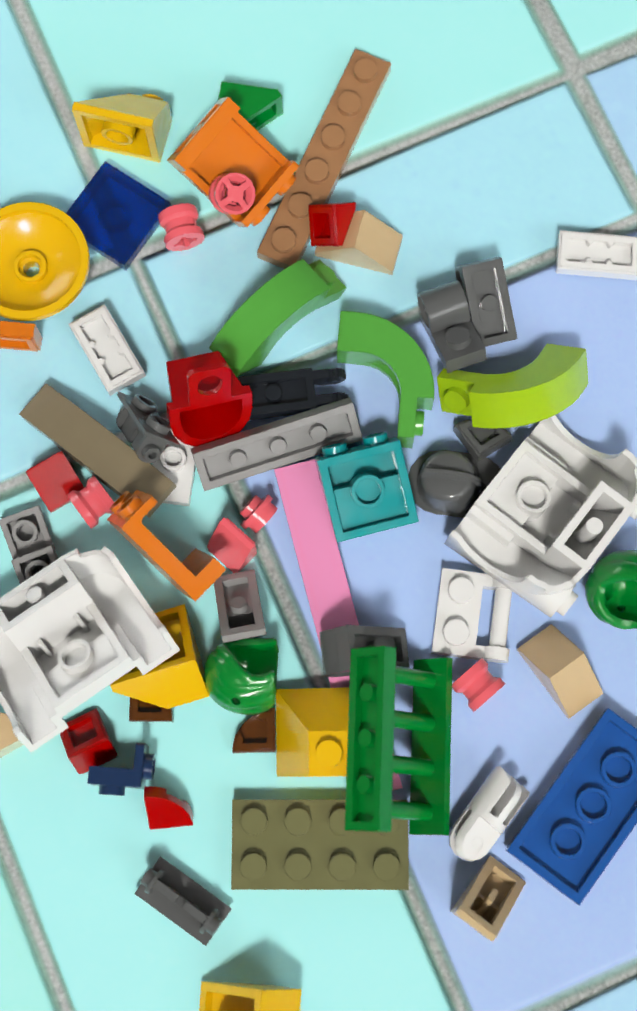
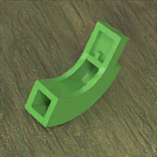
M304 259L299 260L275 275L250 296L225 323L209 349L212 352L219 351L236 377L260 366L275 344L292 326L309 313L338 300L347 287L336 277L334 271L320 259L310 264Z
M341 311L337 363L373 367L391 380L399 398L397 438L400 440L402 448H412L415 436L423 435L424 411H417V409L432 410L434 403V380L426 356L407 332L389 320L368 313Z

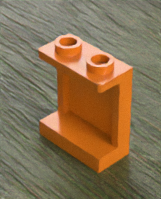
M225 97L216 102L167 161L208 199L210 184L217 176L223 173H240L247 176L255 187L253 205L242 214L225 215L238 227H248L250 224L256 226L270 211L267 204L276 193L281 196L293 185L296 180L293 174L299 168V165L294 160L285 158L238 113L240 107L229 97Z
M136 490L132 494L126 491L110 507L113 514L107 521L177 590L196 602L226 569L214 557L196 548L181 563L142 524V518L158 501L152 495L140 490Z

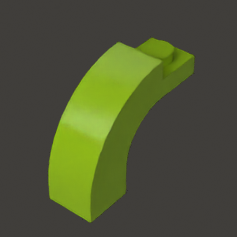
M547 343L532 363L516 371L502 374H482L461 370L447 373L446 369L443 368L437 376L441 411L471 416L473 427L490 429L519 427L548 419L571 406L588 386L586 349Z

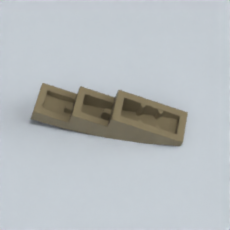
M47 383L19 413L28 424L50 439L61 451L86 468L92 476L94 475L97 480L117 495L121 496L126 491L132 494L136 490L152 495L158 503L145 515L148 518L153 515L177 487L174 482L152 464L142 462L131 447Z

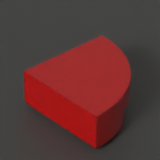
M144 786V801L150 830L193 826V811L187 801L183 799L181 801L177 797L168 794L165 788Z

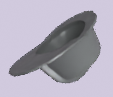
M437 450L420 456L411 466L408 477L414 502L422 510L437 515L464 518L501 468L489 458L476 462L470 453Z

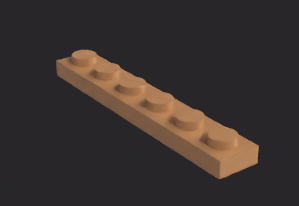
M354 50L305 151L299 168L294 174L296 180L286 191L257 251L259 259L283 269L301 260L311 239L308 205L329 202L391 71L390 62L360 50Z

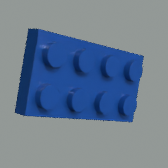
M609 708L605 709L505 849L507 853L576 905L580 906L637 824V729Z

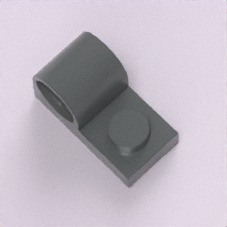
M494 257L456 266V280L459 281L464 290L469 307L470 321L483 345L486 347L516 340L517 333L502 258Z
M456 280L417 293L420 321L447 373L487 360L486 348L470 321L467 299L459 281Z
M345 625L319 633L324 677L350 676L351 648L394 647L396 648V666L410 668L405 628Z

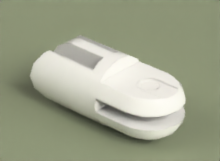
M496 766L454 823L449 833V846L455 855L466 861L480 860L490 851L530 795V792L501 766Z

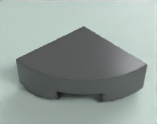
M472 420L459 422L453 428L455 435L476 462L504 447L512 439V435L505 428L473 427Z

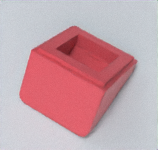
M224 517L217 525L207 545L208 550L233 573L240 572L257 554L255 542L231 520Z

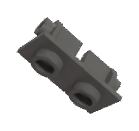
M121 392L117 393L124 406L118 413L116 424L126 439L132 443V448L142 462L154 463L158 461L167 444L176 448L180 447V443L170 431V424L160 417L156 411L157 405L152 400L140 394H136L133 398Z
M161 856L153 868H150L140 881L141 885L134 893L205 946H207L232 910L231 907Z

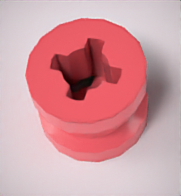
M223 173L217 176L210 184L209 200L212 206L221 213L242 214L248 211L254 203L255 187L252 181L243 174Z
M182 203L172 205L159 213L158 220L160 226L166 231L164 243L168 250H188L204 241L203 229L196 222L199 214L194 204Z
M94 475L87 480L86 486L80 491L72 490L66 495L91 529L98 525L99 518L104 514H113L110 507L114 501Z
M481 658L452 684V688L456 693H463L468 699V707L475 712L506 683L500 677H494L488 671V663Z

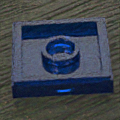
M105 161L66 214L79 226L88 247L124 270H127L160 225L158 220L159 213L165 208L170 207L171 202Z

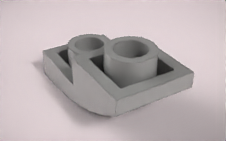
M40 505L0 519V526L13 558L11 562L20 584L58 559Z

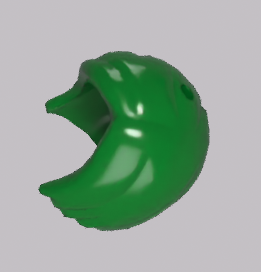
M618 550L606 554L593 566L585 584L586 601L593 614L600 621L624 630L637 629V550Z
M247 638L218 645L209 654L205 663L204 681L209 696L220 707L236 714L254 715L266 712L275 704L279 658L277 639Z

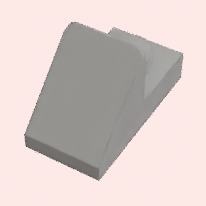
M255 569L220 576L214 582V590L223 643L267 635Z

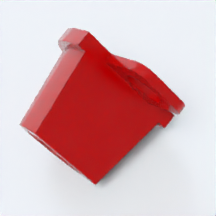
M219 351L166 362L171 402L166 403L167 418L172 432L183 444L197 447L237 434L250 420L252 411V391L249 385L242 386Z

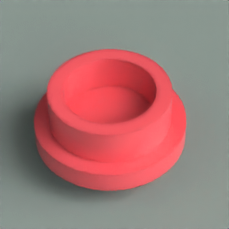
M269 494L262 499L255 495L239 513L244 517L240 526L244 529L249 527L254 533H257L278 509L271 502L273 498Z

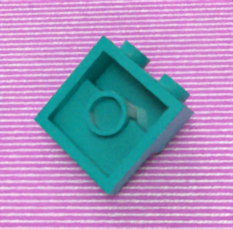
M378 432L364 436L362 438L364 445L347 448L346 442L322 447L323 455L314 457L337 543L419 522L400 440L396 437L388 438L387 432Z

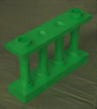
M394 647L351 648L345 831L391 832L392 819L410 820V835L449 836L453 658L414 660L413 668L396 666V648ZM395 683L413 686L412 712L395 710ZM394 728L412 730L411 757L393 755ZM393 773L411 775L410 802L392 801Z

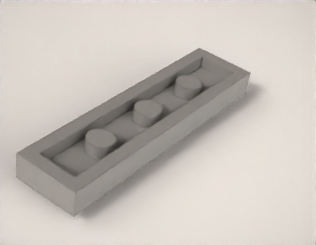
M348 397L190 449L205 492L322 454V447L339 442H346L349 445L362 441L363 437L353 402Z

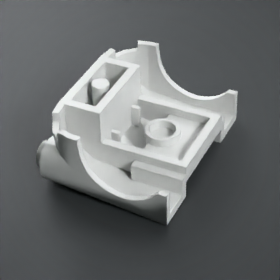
M556 415L542 420L520 444L479 496L457 528L450 533L444 544L550 618L556 611L564 616L579 596L572 591L576 583L590 570L629 516L634 520L637 518V458L627 449L619 454L609 455L588 447L569 433Z
M105 546L101 550H91L80 553L76 548L0 597V704L12 724L15 736L30 753L68 728L63 718L65 715L137 666L144 676L180 651L115 554Z

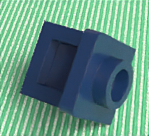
M136 743L133 769L89 766L87 784L99 786L98 794L110 796H125V788L144 789L146 780H153L156 756L149 753V745L146 743Z

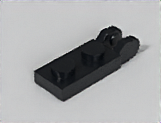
M312 368L237 377L242 386L249 385L252 391L250 420L296 415L349 397L348 393L341 392L322 395L315 394L314 384L324 386L345 381L346 373L342 368L313 371Z

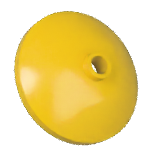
M22 202L1 208L0 316L16 321H36L59 313L68 307L80 294L89 274V249L81 229L69 215L47 204ZM30 268H39V272L37 275H26L27 271Z

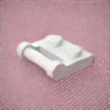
M442 568L431 654L473 660L483 658L487 662L508 663L510 649L506 648L513 591L485 573ZM483 589L495 590L489 646L476 645Z

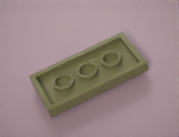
M232 799L231 890H409L408 820L392 819L391 832L345 831L346 800ZM392 800L408 802V800Z

